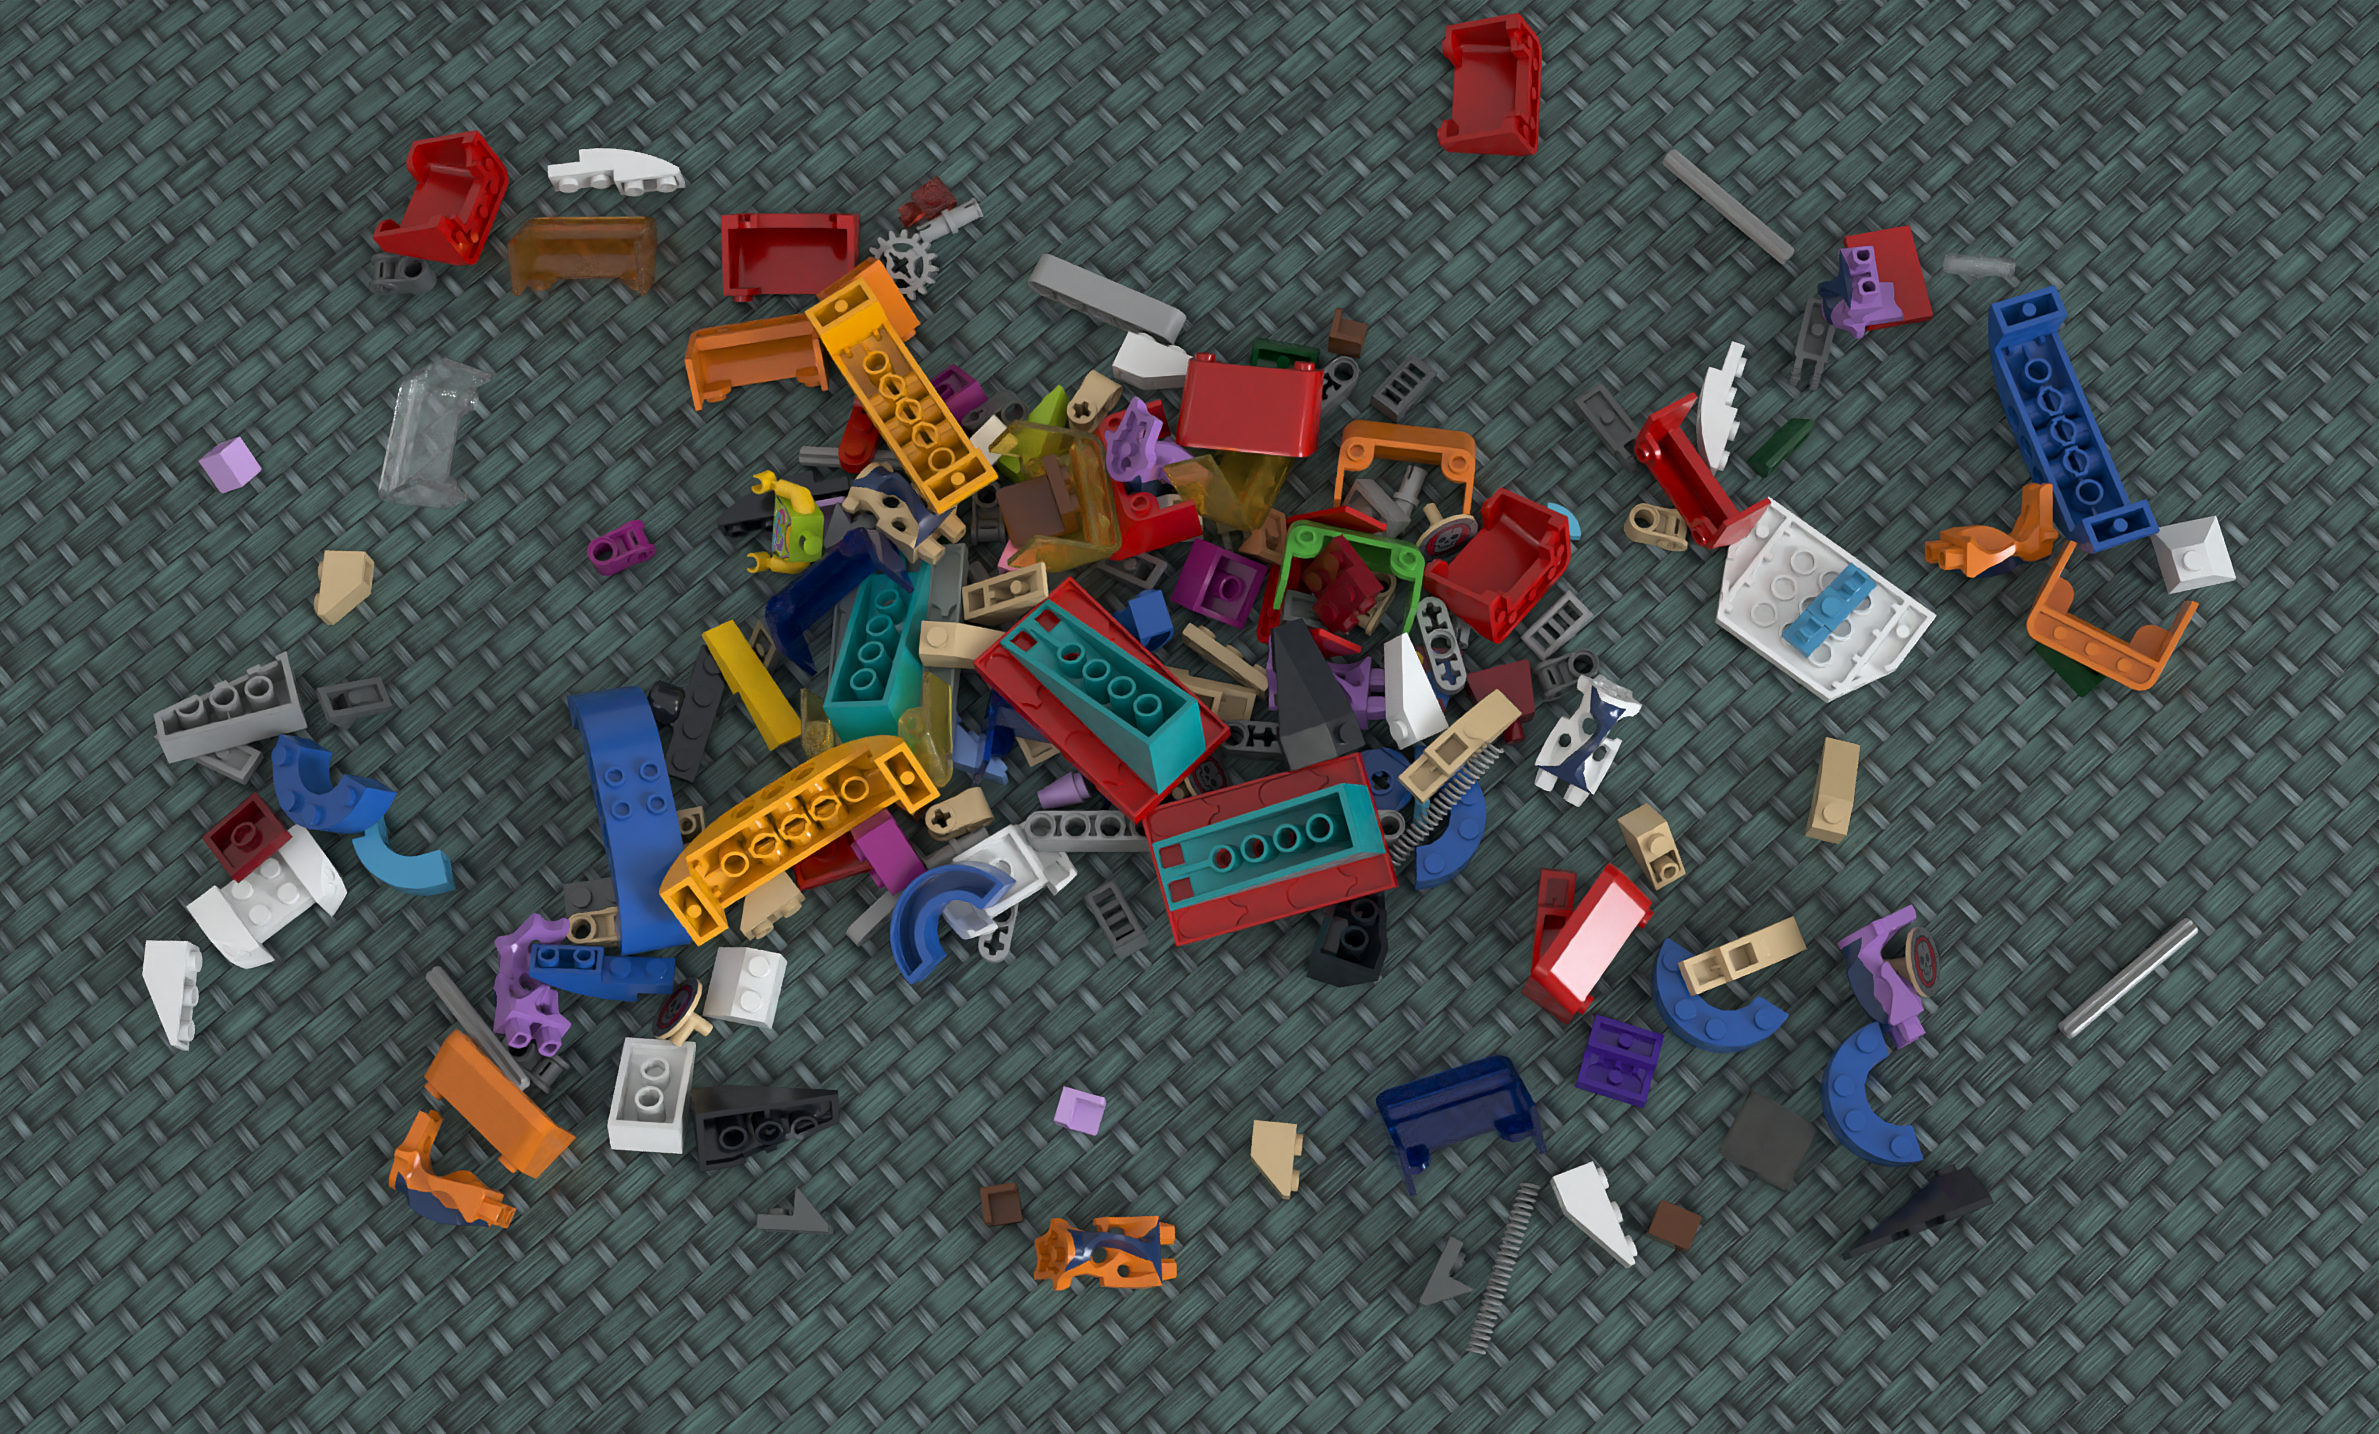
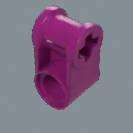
M642 520L627 522L618 529L595 538L590 542L587 554L597 573L602 576H611L632 565L645 562L656 554L657 549L655 545L650 544L645 535V525ZM634 539L637 540L638 545H635L633 541ZM603 552L613 553L607 561H598V557Z

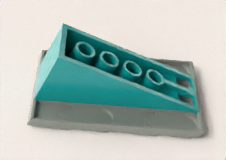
M965 543L942 544L945 547V553L934 566L925 562L920 557L914 563H911L898 547L855 549L840 553L827 695L823 705L825 718L821 753L852 740L869 736L890 735L903 738L920 764L952 763L961 668L923 666L919 656L922 621L964 624L962 587L967 585L969 568L968 549Z

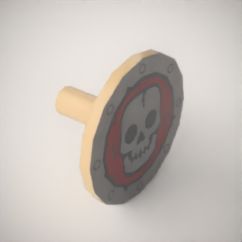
M1429 503L1423 508V511L1430 522V526L1421 535L1416 546L1421 551L1425 561H1434L1438 558L1443 559L1465 547L1477 533L1478 524L1473 516L1467 514L1454 515L1443 519L1435 503Z
M1213 752L1184 779L1185 782L1172 790V795L1176 800H1181L1190 794L1196 796L1232 786L1227 767L1221 758Z
M1913 927L1908 933L1906 940V957L1886 959L1883 962L1888 961L1893 970L1906 978L1922 997H1930L1937 992L1940 982L1939 956L1930 933L1924 927Z
M690 977L682 981L673 989V994H669L664 999L652 1023L651 1031L657 1039L664 1040L670 1037L669 1040L672 1043L681 1047L693 1030H696L703 1036H707L711 1032L713 1025L694 1012L702 994V984L697 978Z

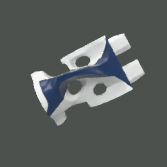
M1581 674L1578 679L1577 689L1583 692L1584 696L1579 709L1571 718L1564 716L1560 718L1535 762V766L1539 767L1534 784L1551 792L1558 778L1570 783L1563 799L1577 807H1580L1589 793L1594 795L1621 745L1622 740L1619 738L1615 740L1606 738L1610 729L1616 721L1626 716L1633 717L1642 707L1641 703L1633 699L1632 691L1611 682L1601 674L1594 679ZM1588 717L1593 719L1596 724V731L1592 735L1586 734L1582 728L1583 721ZM1564 733L1569 734L1571 737V743L1567 747H1561L1559 744L1560 736ZM1604 746L1607 751L1601 761H1595L1592 758L1594 751L1598 747Z

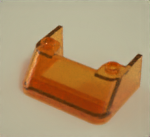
M652 217L534 218L526 221L507 244L513 296H520L527 286H531V289L535 291L550 289L551 284L556 283L558 279L621 278L623 284L629 285V289L638 290L639 295H646L655 281L657 224L656 219Z

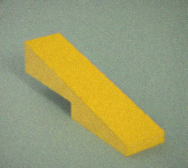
M733 619L702 634L733 695L739 692L770 751L799 738L808 731Z

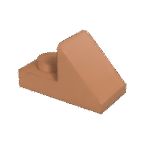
M1257 502L1250 509L1252 535L1241 545L1238 552L1264 563L1281 566L1287 535L1285 514Z

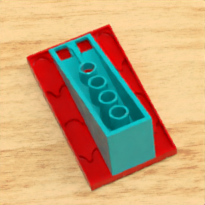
M1069 576L1048 594L1049 596L1038 603L973 661L974 669L986 683L1015 708V711L1054 745L1067 761L1090 780L1102 795L1137 825L1148 812H1151L1171 793V790H1174L1219 745L1231 736L1230 728Z
M1361 753L1345 755L1294 771L1278 773L1159 805L1147 813L1142 819L1176 946L1199 942L1399 887Z

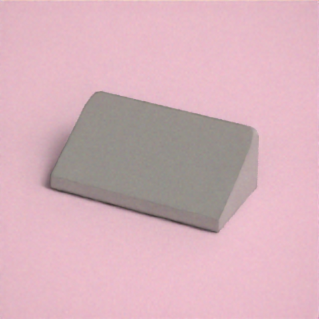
M1356 479L1341 506H1350L1387 525L1386 531L1373 533L1375 535L1395 538L1411 522V519L1372 479Z

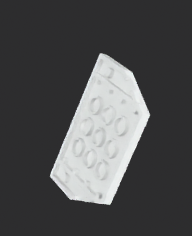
M1768 496L1771 504L1748 536L1730 545L1727 550L1715 623L1826 703L1894 672L1937 615ZM1852 562L1870 576L1869 578L1877 586L1806 659L1781 635Z

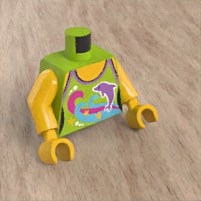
M769 470L753 475L754 478H758L762 483L751 487L754 493L762 494L771 490L775 491L771 552L773 556L771 558L765 551L749 553L747 557H754L757 561V566L749 567L747 570L750 573H757L771 569L772 572L799 574L807 569L811 562L821 560L824 514L807 488L783 479L777 481L775 474Z

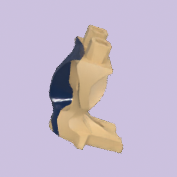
M886 461L883 464L873 462L865 467L854 480L847 498L841 504L842 509L851 513L852 519L862 513L872 512L878 519L876 530L890 539L911 563H914L920 557L925 562L934 566L945 553V547L936 540L943 535L954 544L966 533V525L956 516V505L939 516L929 505L925 508L921 499L924 501L925 499L913 482L909 484L898 472L894 473L892 466ZM887 497H895L899 500L900 504L896 508H889L883 504V501ZM894 527L906 528V529H905L904 531H899V530H897V529L894 528Z

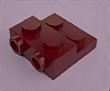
M1343 534L1333 538L1300 575L1301 579L1318 599L1311 608L1332 634L1340 630L1345 634L1353 629L1360 622L1357 617L1365 614L1377 604L1375 598L1384 589Z
M254 792L201 838L230 877L239 884L293 836L286 829L285 823L271 805L258 793Z

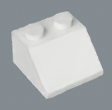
M719 947L702 1015L772 1029L787 965L786 959L779 953L748 947Z

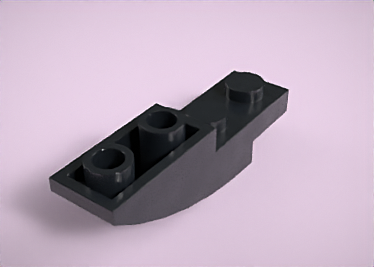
M812 470L781 478L807 488L815 501L842 496L847 498L851 488L848 477L817 482ZM771 490L762 494L751 492L729 507L717 519L723 536L739 538L748 535L750 531L756 530L773 532L775 491Z

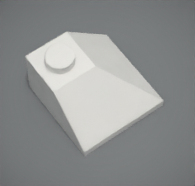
M2216 515L2159 527L2160 531L2158 533L2150 535L2168 594L2234 581L2236 579Z

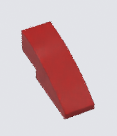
M1540 867L1530 974L1574 913L1573 904L1577 879L1575 871Z

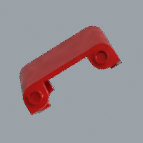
M1519 12L1446 26L1445 39L1442 41V52L1444 57L1449 59L1455 67L1452 119L1444 120L1441 127L1437 130L1439 145L1449 153L1504 156L1536 154L1539 136L1542 66L1541 44L1536 33Z
M478 130L413 141L406 159V167L418 184L400 226L391 219L380 221L372 238L381 249L392 254L456 266H468L477 263L508 187L509 178L506 167Z
M732 213L721 215L723 296H733V302H752L753 295L818 294L859 265V213Z
M1197 352L1195 353V358L1192 357L1188 360L1176 432L1177 445L1288 457H1307L1318 450L1324 369H1315V363L1296 361L1294 367L1287 369L1226 364L1220 360H1215L1216 354Z
M1502 487L1492 497L1487 498L1481 507L1483 528L1449 565L1446 561L1439 558L1427 563L1424 567L1422 584L1426 591L1442 600L1450 611L1480 636L1495 644L1505 640L1567 569L1571 558L1568 516Z

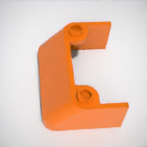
M805 313L703 328L690 334L684 361L695 411L702 410L704 399L707 402L722 401L726 398V394L731 392L732 387L797 377V381L805 383L807 387L821 385L822 391L829 390L830 372L827 350Z
M1354 420L1346 425L1340 447L1333 508L1341 506L1345 470L1362 471L1370 466L1373 458L1440 465L1442 474L1447 480L1465 484L1461 514L1470 515L1476 443L1469 434L1461 431L1366 420Z
M2072 540L2065 541L2041 584L2026 619L2028 635L2035 641L2130 689L2142 691L2151 688L2156 683L2199 604L2194 601H2184L2168 631L2156 625H2145L2134 633L2131 641L2128 643L2067 612L2074 599V590L2067 580L2059 576L2077 543Z
M455 1029L445 1039L424 1075L428 1081L424 1087L436 1099L440 1101L444 1097L502 1154L498 1160L513 1174L520 1170L522 1173L537 1179L576 1138L573 1133L553 1122L480 1050L471 1037L458 1029Z

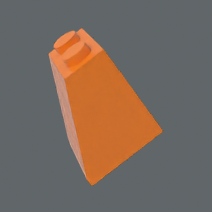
M868 257L816 295L821 302L862 276L877 297L888 321L903 343L917 333L914 328L920 325L919 320L880 259Z

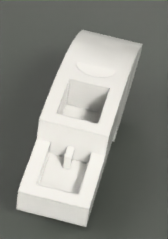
M606 148L579 150L580 162L548 165V177L555 191L565 193L575 192L580 188L588 187L604 189L612 184H616L621 195L635 197L644 194V192L660 191L667 193L675 191L676 188L685 187V181L679 167L663 159L630 150Z
M1733 341L1726 355L1722 370L1712 367L1708 368L1697 409L1696 433L1698 451L1713 476L1717 470H1724L1730 453L1724 450L1727 440L1734 441L1740 422L1734 421L1737 409L1731 407L1737 388L1731 387L1734 376L1741 378L1747 359L1741 357L1745 345Z

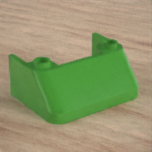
M1298 520L1289 526L1273 609L1280 610L1288 581L1292 556L1315 559L1333 538L1343 534L1370 570L1395 575L1410 581L1401 633L1402 635L1407 632L1409 635L1418 610L1425 566L1424 557L1415 544L1309 520Z

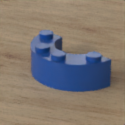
M1149 589L1138 593L1136 599L1128 601L1129 605L1126 609L1119 610L1111 616L1150 653H1153L1172 638L1174 628L1162 591Z
M280 734L277 745L272 751L274 787L281 808L296 824L307 829L354 834L374 825L389 809L397 792L376 779L344 774L339 784L333 788L329 778V764L332 752L311 739Z
M1415 745L1413 763L1424 753L1428 746ZM1462 768L1458 771L1467 779L1471 780L1470 777L1462 770ZM1457 773L1453 776L1456 779H1458L1462 784L1466 785V783L1457 775ZM1453 777L1450 778L1437 792L1433 794V796L1438 798L1439 801L1446 806H1448V804L1439 796V793H1442L1449 800H1453L1443 790V788H1447L1451 793L1458 796L1455 793V791L1448 786V783H1452L1456 788L1462 791L1458 784L1453 781ZM1476 779L1475 784H1470L1471 789H1465L1466 794H1461V800L1456 799L1457 805H1452V810H1447L1449 823L1442 837L1430 845L1416 847L1414 855L1415 890L1437 887L1452 880L1474 858L1486 823L1485 800Z
M978 861L950 863L931 869L914 879L899 897L890 924V942L893 956L899 970L910 985L924 980L947 956L940 945L937 927L939 917L948 904L954 900L969 902L979 910L993 907L1017 881L1003 870Z
M1669 938L1665 939L1656 954L1651 974V989L1656 1008L1670 1030L1694 1047L1716 1053H1733L1747 1050L1771 1036L1789 1016V1014L1759 995L1750 1005L1739 1010H1720L1712 1007L1699 994L1690 996L1677 964L1696 955Z
M1877 1021L1853 1033L1831 1055L1824 1069L1821 1081L1822 1109L1831 1131L1851 1153L1867 1162L1880 1166H1911L1924 1160L1913 1126H1897L1885 1122L1872 1111L1866 1100L1865 1082L1868 1072L1875 1064L1889 1056Z

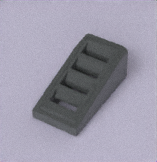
M1411 353L1372 394L1370 404L1397 423L1437 376L1438 372ZM1413 365L1424 373L1425 376L1421 379L1408 369ZM1405 375L1417 385L1413 388L1401 377ZM1396 384L1399 385L1404 390H1406L1408 394L1405 396L1397 389H1395L1394 386ZM1390 393L1398 400H1400V402L1396 404L1386 395Z
M1114 879L1084 895L1086 902L1119 960L1149 944L1144 931ZM1115 895L1117 899L1098 909L1097 904ZM1122 907V911L1106 920L1104 919V916ZM1126 920L1130 921V923L1126 924L1125 926L1117 929L1114 932H1111L1110 929L1125 922Z

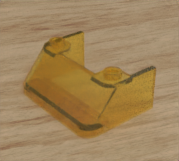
M1015 419L988 446L989 453L1018 457L1020 469L1028 480L1045 475L1042 457L1055 453L1059 466L1065 464L1070 476L1071 484L1066 485L1068 494L1075 492L1081 509L1080 513L1075 514L1079 527L1078 531L1059 537L1035 534L1007 560L1008 567L1023 568L1035 563L1044 562L1046 572L1058 573L1109 558L1120 549L1122 538L1111 478L1106 466V451L1104 444L1096 435L1084 431Z
M1225 450L1226 453L1219 466H1217L1210 454L1164 466V472L1183 502L1193 499L1199 516L1244 532H1249L1262 528L1295 461V457Z
M923 672L924 706L910 708L901 715L898 721V737L904 739L935 787L941 788L950 781L953 773L951 686L931 672ZM801 689V743L808 760L839 745H836L835 730L830 725V720L823 709L825 699L808 689Z

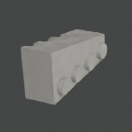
M285 651L275 656L276 660L265 666L260 667L258 664L247 669L246 675L229 683L227 680H224L214 685L212 691L200 697L195 694L153 714L159 742L169 764L308 728L295 674L287 652Z

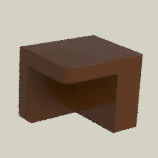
M1336 308L1329 334L1328 352L1360 359L1368 331V324L1344 319L1343 309Z
M1015 1182L980 1188L984 1223L988 1228L1023 1222L1019 1187Z
M1662 1200L1659 1202L1651 1225L1646 1229L1644 1236L1685 1253L1691 1246L1702 1216Z

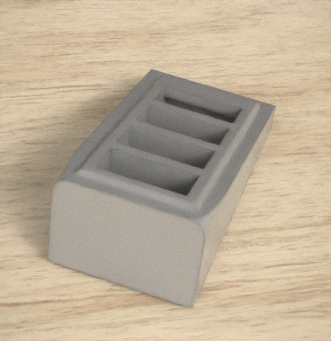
M1569 590L1520 638L1542 661H1546L1592 619L1594 615ZM1567 604L1580 616L1578 620L1574 621L1563 609ZM1559 614L1570 625L1566 631L1553 619L1555 615ZM1549 623L1560 637L1555 640L1543 628L1544 625ZM1537 632L1551 645L1548 649H1545L1533 637Z

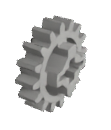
M902 230L900 237L897 236L895 231H889L890 240L888 241L879 237L877 240L880 248L870 247L869 251L875 255V258L880 259L881 262L884 256L887 258L886 270L894 283L899 279H903L910 285L907 288H898L903 297L907 294L910 301L916 300V291L926 295L928 292L924 285L926 283L935 284L936 282L930 277L931 272L939 271L938 267L931 265V261L938 257L937 254H928L927 252L932 244L928 241L920 244L921 235L915 233L909 239L908 230ZM909 244L913 248L907 252H900L895 245ZM896 257L909 261L906 264V268L910 275L905 272L896 271L899 267ZM923 259V273L920 276L918 274V263Z

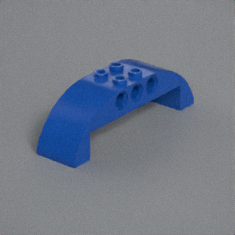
M2052 285L1990 305L1988 314L1990 358L2005 415L2033 483L2040 485L2043 483L2053 484L2054 523L2068 541L2072 540L2077 543L2076 547L2078 549L2093 554L2156 534L2160 529L2147 499L2132 504L2129 501L2057 330L2068 314L2056 286Z
M638 685L567 695L573 730L580 729L618 912L614 925L620 954L624 956L690 944L691 936L659 895L663 879L684 848L664 753L649 702Z

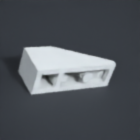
M1407 632L1384 643L1386 720L1390 726V733L1401 750L1448 729L1449 725Z

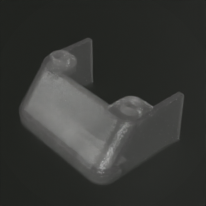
M442 357L413 372L404 379L398 393L379 484L378 496L380 500L392 504L443 510L468 500L469 494L460 491L456 479L450 477L449 473L460 418L467 415L469 411L473 412L479 399V395L476 393L477 387L491 381L493 374Z

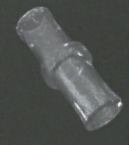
M1977 252L1975 255L1946 253L1943 270L1944 274L1972 275L1974 279H1982L1983 276L2011 279L2015 271V261L2013 257H1990L1981 252Z

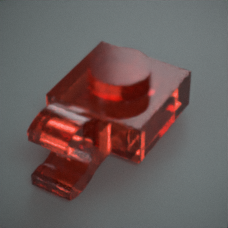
M936 176L912 192L911 199L913 202L905 203L897 211L901 215L899 220L907 229L924 216L930 221L942 215L941 211L945 209L951 210L957 206V201L939 177Z

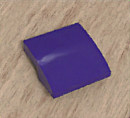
M1596 1014L1575 1087L1644 1108L1664 1035Z

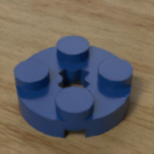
M1390 748L1369 749L1362 752L1365 770L1377 810H1394L1399 813L1408 805L1413 796L1398 781V777L1411 766L1410 762L1401 753ZM1383 774L1388 777L1386 783L1390 787L1387 790L1382 788L1379 791L1373 788L1374 782L1371 778L1374 775L1378 778Z

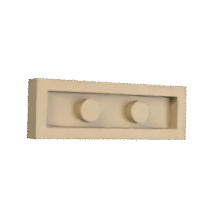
M1189 623L1182 632V643L1244 687L1256 689V695L1265 701L1269 695L1266 670L1257 664H1254L1252 667L1242 660L1243 655L1233 646L1227 645L1224 647L1215 641L1216 636L1206 627L1200 625L1197 628Z

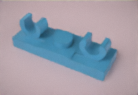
M1851 562L1783 632L1781 637L1807 659L1876 588L1877 584L1862 569L1856 567Z

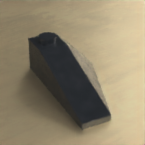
M1299 618L1270 629L1272 668L1277 678V694H1274L1275 706H1278L1279 726L1276 727V736L1288 772L1364 746L1365 742L1355 713L1304 620Z
M1385 891L1328 906L1310 957L1306 977L1339 988L1378 981L1388 952Z
M720 1085L690 1090L692 1120L700 1172L739 1166L747 1162V1157L763 1150L766 1153L777 1150V1145L794 1137L803 1139L840 1123L837 1090Z
M1955 1164L1934 1171L1935 1179L1925 1183L1848 1248L1842 1256L1846 1261L1994 1204L1993 1199L1968 1166L1958 1170Z

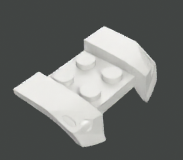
M1026 821L1019 825L1010 824L952 859L951 863L959 861L987 863L1003 870L1017 882L993 907L979 910L969 902L954 900L945 907L941 914L962 939H971L993 933L998 928L992 920L993 917L1045 886L1055 896L1077 875V870L1065 852H1039L1033 850L1026 838ZM1041 826L1034 829L1032 833L1041 837L1047 835L1050 830Z
M298 824L288 830L293 837L239 884L233 880L221 890L214 885L186 906L206 936L230 962L244 969L274 961L275 959L262 943L317 902L332 917L347 894L341 877L308 830Z

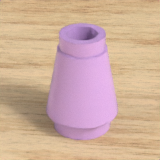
M1071 771L1042 790L1037 791L1044 810L1081 804L1085 802L1084 799L1091 797L1088 782L1080 771L1077 773Z

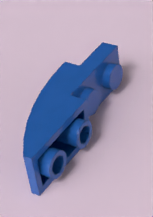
M532 944L528 972L530 977L562 990L602 999L638 1002V993L673 994L676 966L675 958L604 956V947Z

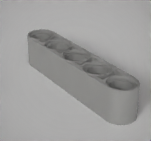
M1050 254L1041 255L1027 282L1028 287L1041 296L1125 332L1130 331L1137 335L1138 333L1148 334L1157 343L1167 347L1174 345L1187 319L1183 312L1168 304Z

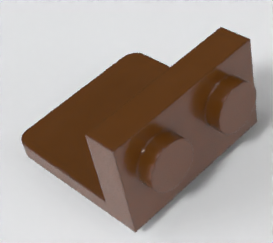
M1055 453L1042 457L1045 475L1001 488L996 492L997 502L1011 544L1015 549H1021L1079 530L1075 515L1081 512L1075 492L1068 494L1066 485L1071 484L1070 476L1065 464L1059 466Z

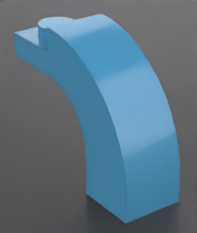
M384 815L374 825L361 831V834L365 836L352 839L355 851L364 866L381 881L400 892L429 896L456 890L450 858L441 850L411 857L402 856L393 851L388 839Z

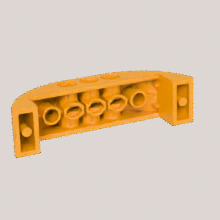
M862 276L804 312L865 412L920 494L938 516L998 479L997 473L979 447L977 449L974 447L896 333L877 297Z
M877 735L846 742L804 762L746 798L712 822L682 851L672 864L662 881L659 895L699 947L729 928L724 908L900 799L911 814L939 797L940 793L903 738Z

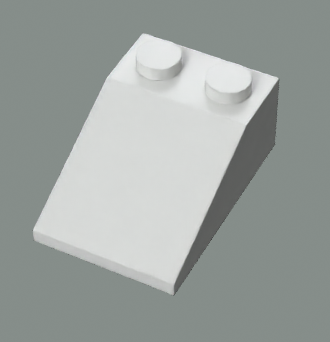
M625 1037L607 1124L611 1149L682 1154L688 1125L696 1042L685 1041L681 1047H678L670 1040Z

